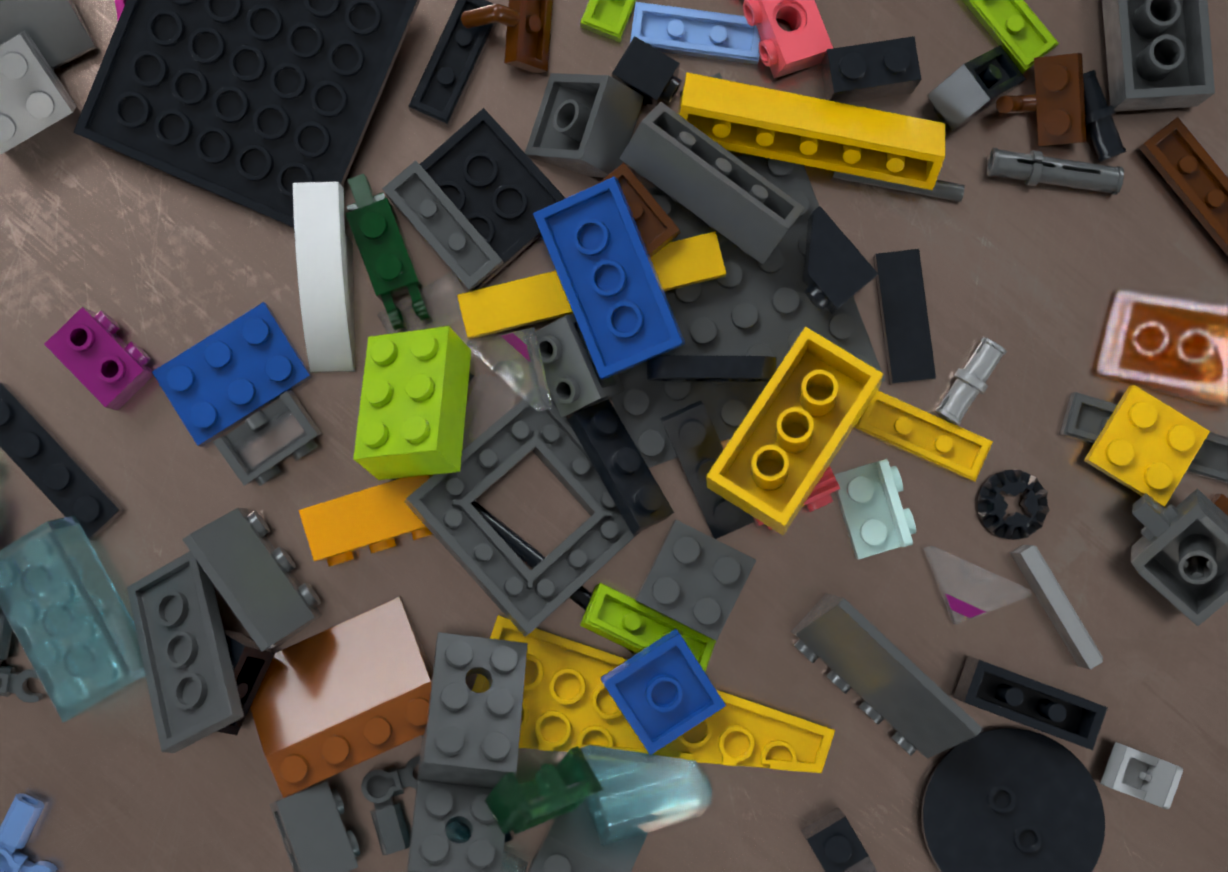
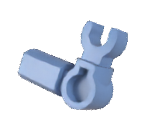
M16 794L0 826V872H57L58 868L53 863L48 861L33 863L28 860L29 856L19 851V849L25 847L45 806L42 801L27 794Z

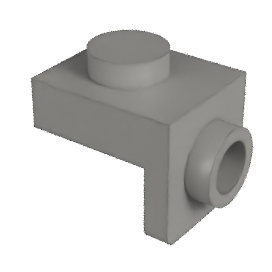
M1115 742L1100 784L1167 810L1172 804L1183 768Z

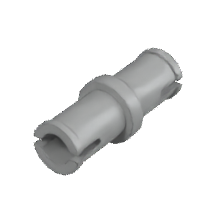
M982 337L980 344L963 369L958 368L954 374L956 381L940 406L935 410L943 418L958 426L961 424L962 418L977 395L985 393L988 385L985 384L1001 358L1007 353L1002 346L985 337Z

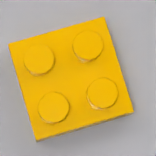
M1131 385L1128 386L1084 461L1140 496L1147 493L1161 506L1165 507L1210 431L1139 387Z

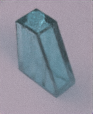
M594 745L581 747L573 760L602 846L700 817L712 804L710 800L712 798L710 782L704 773H700L696 761Z

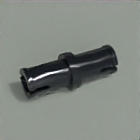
M1095 70L1083 74L1085 124L1098 154V160L1102 162L1126 152V149L1123 147L1112 115L1116 114L1113 105H1107L1096 77L1097 73Z

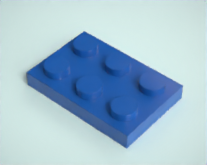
M265 302L152 371L195 443L200 447L276 401L284 392L295 389L313 377Z

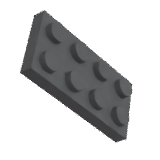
M191 551L127 587L161 752L176 753L244 717L213 582Z

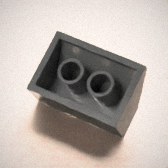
M236 508L194 531L182 540L261 652L279 647L321 617L322 614L317 608L321 601L308 583L305 582L301 585L291 572L296 566L288 553L281 546L275 549L266 534L270 532V529L259 513L255 510L250 513L246 508Z

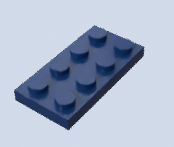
M616 177L609 178L533 213L600 379L611 377L686 344Z

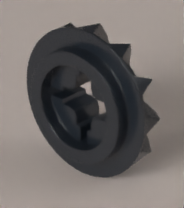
M1022 470L998 472L991 476L980 490L978 496L979 516L986 528L998 537L1010 540L1028 538L1043 527L1046 515L1050 511L1047 500L1048 492L1042 487L1037 477ZM1025 491L1020 504L1028 516L1013 512L1002 519L1006 514L1005 510L1008 508V504L999 493L1015 497Z

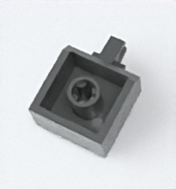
M1199 489L1192 492L1177 507L1170 504L1167 508L1161 506L1145 493L1132 505V514L1145 527L1141 530L1143 537L1132 545L1131 563L1147 582L1196 626H1199L1228 602V515Z

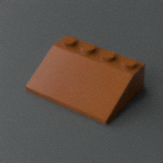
M401 596L275 653L250 709L265 758L283 798L424 734L427 725L433 668Z

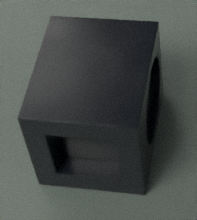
M635 36L612 72L614 79L643 95L642 103L652 109L663 100L670 103L682 83V80L677 78L680 63Z

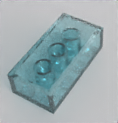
M75 516L47 521L0 550V607L63 722L93 710L146 679L135 624Z

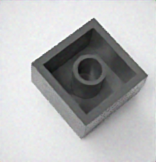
M674 520L635 599L717 641L756 563V559L678 520Z

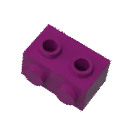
M82 307L44 345L105 408L118 411L154 376L152 370L146 365L151 359L136 343L131 341L127 345L116 334L120 327L103 310L95 313Z

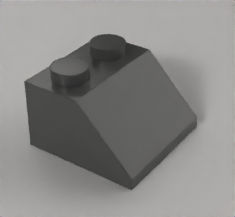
M551 73L525 154L530 158L583 175L605 178L623 163L620 157L630 142L644 96L609 75Z

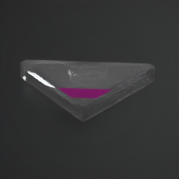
M535 327L466 341L471 351L537 412L552 408Z
M931 545L924 547L952 623L955 625L1032 596L1030 589L937 547Z

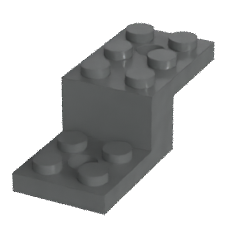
M438 632L427 725L421 743L407 872H502L508 795L517 773L528 643ZM472 674H481L488 679L490 688L482 693L473 692L467 687L465 679ZM452 822L464 823L470 830L471 838L465 843L452 842L447 837L445 831L448 824Z

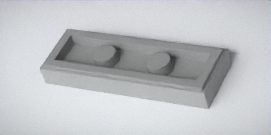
M1022 545L1010 552L1076 664L1089 670L1103 662L1102 659H1104L1037 546Z

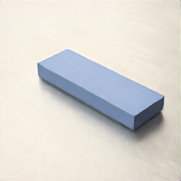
M643 2L635 3L630 43L635 36L665 53L758 65L760 35L756 25L750 26L745 16Z

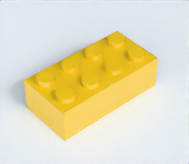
M805 326L707 474V488L784 536L879 390L884 374Z

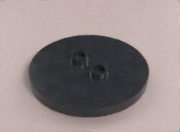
M1013 728L994 729L982 732L976 737L958 744L936 766L930 776L923 796L921 810L923 836L929 854L940 872H1092L1102 851L1105 836V814L1095 781L1083 763L1071 751L1057 741L1033 731Z

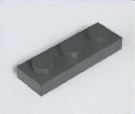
M416 160L382 188L384 193L469 291H472L504 263Z

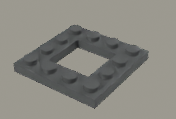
M539 386L462 450L460 472L434 474L404 501L525 637L640 533L632 534L569 424L566 417L561 418L557 406ZM531 451L539 457L591 515L589 519L532 570L525 565L471 504Z

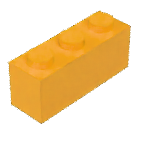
M433 475L396 479L300 509L299 514L313 560H327L328 566L331 567L354 560L352 551L369 546L372 554L397 546L395 538L411 533L413 540H418L433 535L404 502L407 497Z

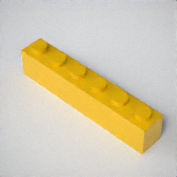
M686 72L678 114L726 150L928 190H933L945 159V123Z

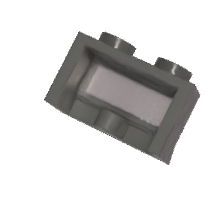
M293 390L284 392L280 395L281 398L247 418L245 423L229 434L213 441L244 486L254 480L259 486H262L282 472L277 464L288 456L292 455L298 461L318 447L313 439L322 433L301 405Z

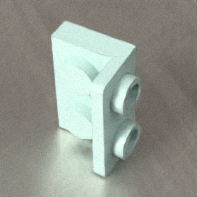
M884 459L834 474L840 487L835 492L856 559L913 545L911 535L917 532L916 525L910 509H903L898 492L903 491V483L896 466L890 467L888 460Z

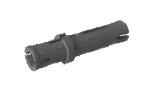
M992 148L987 163L988 176L1024 180L1025 184L1029 186H1036L1039 182L1117 195L1122 188L1124 180L1123 167L1043 156L1041 151L1032 150L1030 154Z

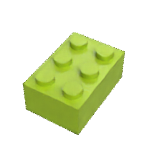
M450 326L368 337L353 459L378 480L460 472L471 349Z

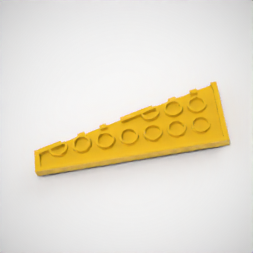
M500 615L497 616L490 639L528 643L519 748L628 758L674 760L690 763H711L726 766L760 767L822 773L835 733L834 729L719 690L717 692L726 704L724 708L650 755L601 680L602 676L628 659L535 628L525 637L508 618ZM477 674L472 691L476 693L487 691L490 688L488 679L481 674Z

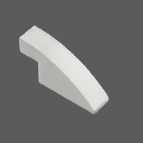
M339 182L293 183L297 275L310 372H354L353 242L345 234L344 188Z

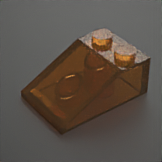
M1117 290L1096 372L1097 375L1194 402L1228 407V307Z

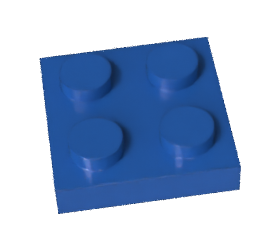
M677 628L601 677L602 683L650 755L726 706Z

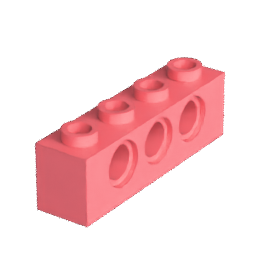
M744 0L743 11L746 21L750 26L756 25L761 40L759 42V54L764 65L770 66L774 79L821 64L827 49H833L815 0ZM776 19L787 21L792 31L783 30L778 25Z

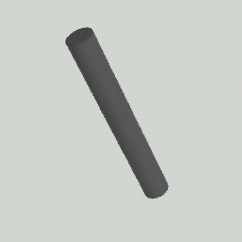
M833 171L832 178L958 202L962 201L965 189L963 184L936 180L933 190L836 171Z

